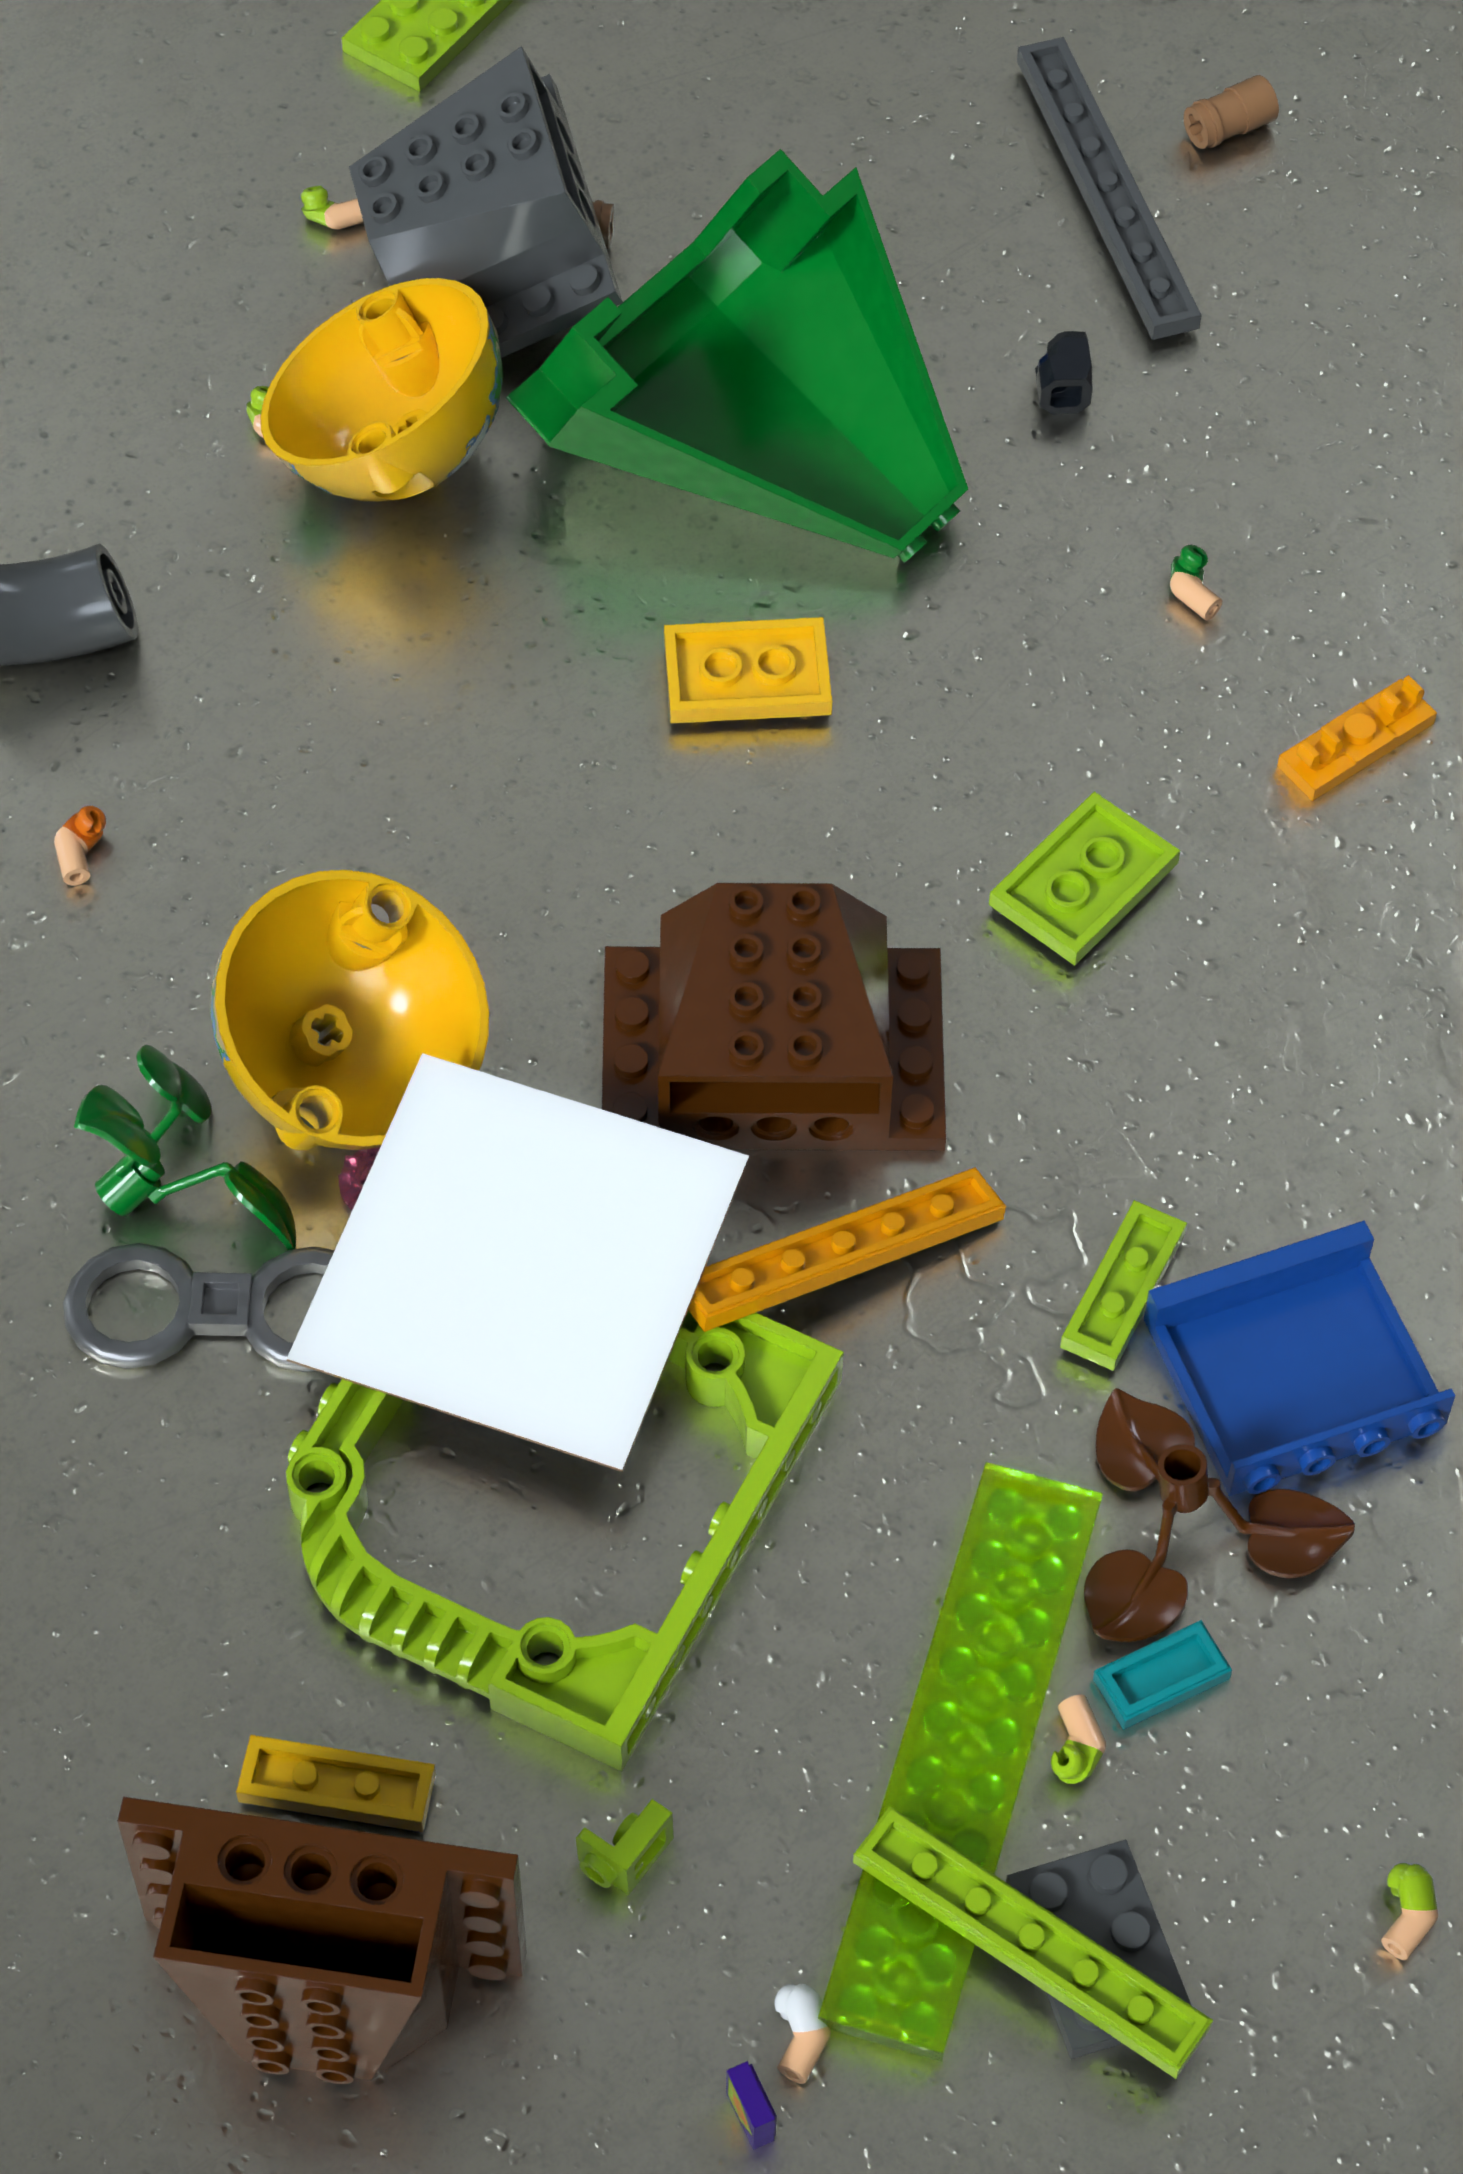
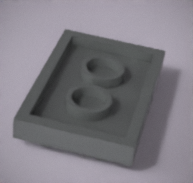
M1126 1839L1007 1875V1884L1191 2005ZM1046 1992L1071 2059L1123 2044Z

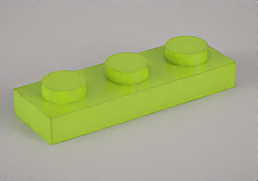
M1134 1200L1061 1338L1060 1348L1114 1371L1145 1313L1149 1290L1158 1288L1185 1236L1187 1222Z

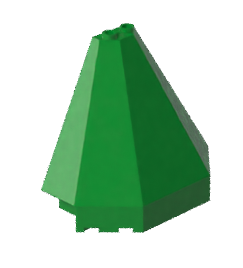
M781 149L743 181L687 248L618 307L609 297L603 300L570 329L541 367L506 397L512 406L545 440L549 447L893 559L898 556L904 563L927 543V540L921 535L923 531L931 525L938 532L960 512L954 502L968 490L857 167L822 195Z

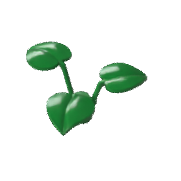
M144 1045L138 1050L136 1055L139 1070L147 1082L161 1096L170 1101L168 1113L151 1134L144 1129V1122L138 1111L114 1089L106 1085H97L82 1099L76 1115L74 1128L98 1135L126 1154L95 1182L98 1195L112 1211L125 1217L148 1197L154 1204H158L167 1195L221 1176L224 1177L225 1184L232 1194L280 1239L287 1250L295 1249V1222L286 1198L267 1177L246 1162L240 1161L235 1167L228 1162H223L161 1186L160 1178L165 1175V1169L159 1161L161 1153L157 1142L178 1118L182 1110L200 1124L205 1122L212 1112L209 1097L201 1084L189 1072L172 1062L162 1052L153 1046Z

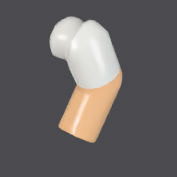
M787 1984L776 1994L774 2004L775 2010L780 2012L781 2017L789 2021L794 2037L777 2069L788 2079L805 2084L830 2039L831 2030L820 1995L806 1984Z

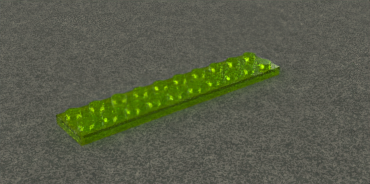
M985 1462L877 1822L888 1807L891 1806L996 1875L1101 1506L1103 1493ZM862 1870L818 2019L824 2022L830 2030L943 2062L975 1944L865 1870Z

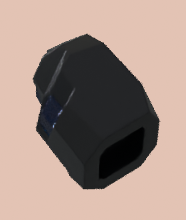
M1064 331L1058 333L1048 342L1047 353L1039 360L1035 368L1039 405L1051 414L1080 413L1091 404L1093 389L1092 363L1086 332Z

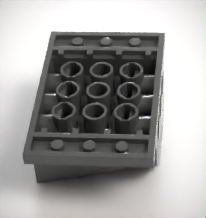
M522 46L349 166L368 241L389 286L416 279L443 278L455 280L471 287L481 297L497 330L501 358L574 326L607 297L616 306L623 303L557 85L550 74L540 77Z

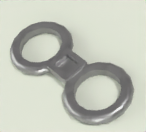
M142 1243L111 1247L90 1258L72 1277L63 1301L65 1326L82 1352L101 1364L125 1369L155 1365L178 1353L193 1335L246 1336L255 1351L276 1366L301 1372L316 1371L287 1361L293 1343L287 1342L273 1333L264 1319V1310L268 1297L282 1282L295 1275L308 1273L324 1275L335 1250L316 1246L287 1250L263 1263L252 1276V1273L193 1272L187 1261L163 1247ZM137 1269L155 1272L172 1283L179 1294L180 1301L175 1317L163 1331L146 1340L125 1342L110 1339L96 1330L88 1317V1306L93 1293L106 1279L120 1272Z

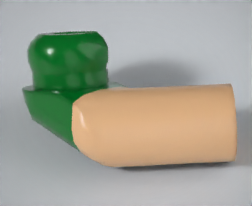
M1186 545L1181 549L1180 556L1174 557L1172 561L1170 588L1180 601L1204 620H1210L1219 611L1223 601L1203 585V567L1208 562L1206 552L1196 545Z

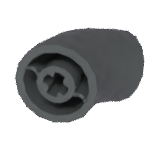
M100 543L56 557L0 564V666L33 664L80 656L107 649L138 637L136 613L123 576L108 550Z

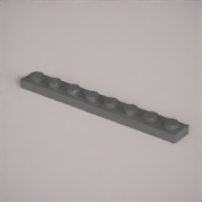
M1061 37L1018 47L1017 63L1151 339H1159L1200 329L1202 315L1065 38Z

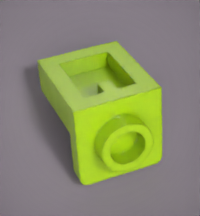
M651 1799L639 1815L632 1812L623 1820L613 1837L612 1844L615 1845L614 1847L589 1829L583 1828L576 1837L577 1856L580 1861L579 1866L588 1878L601 1887L609 1888L613 1884L629 1896L673 1840V1813Z

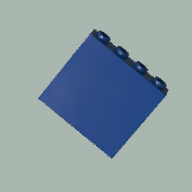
M1365 1220L1149 1290L1144 1321L1229 1497L1248 1491L1250 1494L1265 1492L1276 1486L1281 1479L1302 1472L1307 1476L1319 1474L1329 1469L1337 1460L1358 1454L1360 1457H1369L1383 1451L1391 1442L1413 1436L1415 1439L1426 1438L1435 1434L1447 1424L1455 1394L1452 1388L1439 1392L1370 1260L1374 1238Z

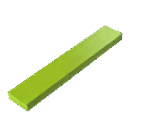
M891 1806L888 1807L854 1853V1864L1175 2079L1211 2029L1213 2019Z

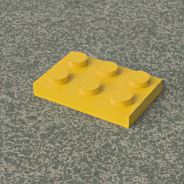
M824 617L664 625L670 723L832 715V694Z

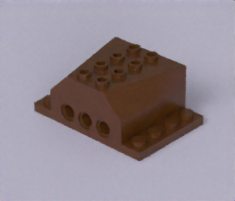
M716 883L661 914L660 947L605 946L602 1110L730 1150L945 1151L946 1115L941 948H887V916L832 883Z
M123 1797L117 1820L145 1920L152 1921V1924L160 1929L153 1958L241 2059L251 2062L252 2067L259 2071L276 2075L287 2074L290 2068L315 2072L319 2079L334 2084L353 2083L354 2078L373 2080L447 2029L459 1968H466L472 1975L487 1980H502L506 1978V1975L523 1976L527 1950L519 1858L517 1854Z

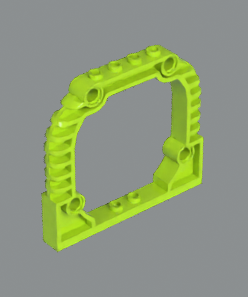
M688 1310L668 1360L685 1369L686 1387L694 1400L701 1405L709 1407H726L742 1437L746 1455L756 1460L731 1504L723 1501L717 1508L708 1530V1534L712 1538L704 1552L701 1553L695 1550L689 1557L680 1579V1583L684 1587L658 1633L634 1623L607 1633L575 1637L569 1626L561 1620L550 1617L536 1618L526 1623L520 1630H515L398 1576L368 1554L356 1534L368 1507L364 1463L404 1400L341 1379L339 1384L333 1382L327 1387L318 1406L319 1416L309 1432L306 1430L299 1432L288 1453L289 1465L286 1470V1479L291 1510L301 1522V1548L311 1584L320 1600L341 1624L359 1635L361 1639L391 1651L393 1655L401 1659L414 1662L435 1675L439 1674L468 1691L472 1690L489 1698L491 1710L622 1772L842 1381L844 1352L758 1313L704 1332ZM711 1363H719L727 1368L721 1371H710L705 1369L704 1366ZM323 1482L331 1485L322 1492L314 1493L306 1490L315 1483ZM544 1652L555 1653L560 1657L558 1661L548 1665L538 1664L532 1660L536 1655Z

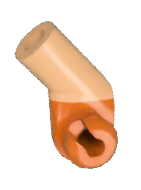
M84 806L78 813L71 816L55 835L54 845L62 877L67 885H81L91 876L85 855L100 840L103 835V829L106 826V816L97 807Z

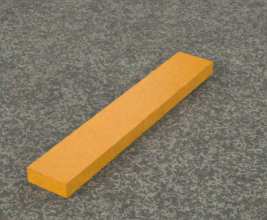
M974 1167L705 1267L688 1310L702 1330L706 1332L1004 1219L1006 1205L977 1168Z

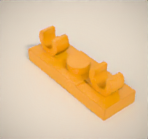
M1408 675L1363 703L1360 702L1322 726L1317 732L1280 754L1277 767L1311 801H1314L1435 723L1437 712L1422 699L1424 689Z

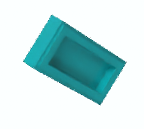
M1199 1620L1094 1670L1093 1681L1121 1728L1125 1730L1229 1680L1232 1669L1202 1620Z

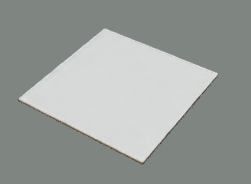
M422 1053L288 1354L287 1361L623 1472L749 1161V1155Z

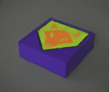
M748 2061L726 2070L727 2096L753 2150L773 2142L774 2136H776L777 2115L753 2065H749Z

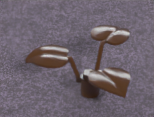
M1115 1388L1109 1396L1100 1416L1096 1433V1456L1099 1468L1109 1482L1125 1491L1142 1490L1157 1479L1160 1487V1496L1163 1501V1515L1157 1549L1152 1562L1143 1553L1126 1549L1104 1555L1091 1567L1084 1585V1600L1093 1632L1099 1637L1119 1642L1144 1640L1164 1632L1179 1619L1188 1600V1583L1185 1577L1178 1571L1162 1567L1167 1558L1173 1519L1176 1512L1190 1513L1197 1510L1206 1502L1208 1496L1214 1498L1240 1533L1251 1534L1248 1540V1555L1252 1562L1266 1573L1277 1577L1299 1578L1313 1573L1325 1565L1354 1534V1521L1339 1508L1313 1495L1290 1489L1269 1490L1256 1495L1251 1500L1248 1508L1250 1522L1244 1520L1221 1490L1220 1480L1208 1478L1206 1457L1200 1449L1195 1447L1193 1430L1183 1417L1166 1407L1140 1400L1118 1388Z

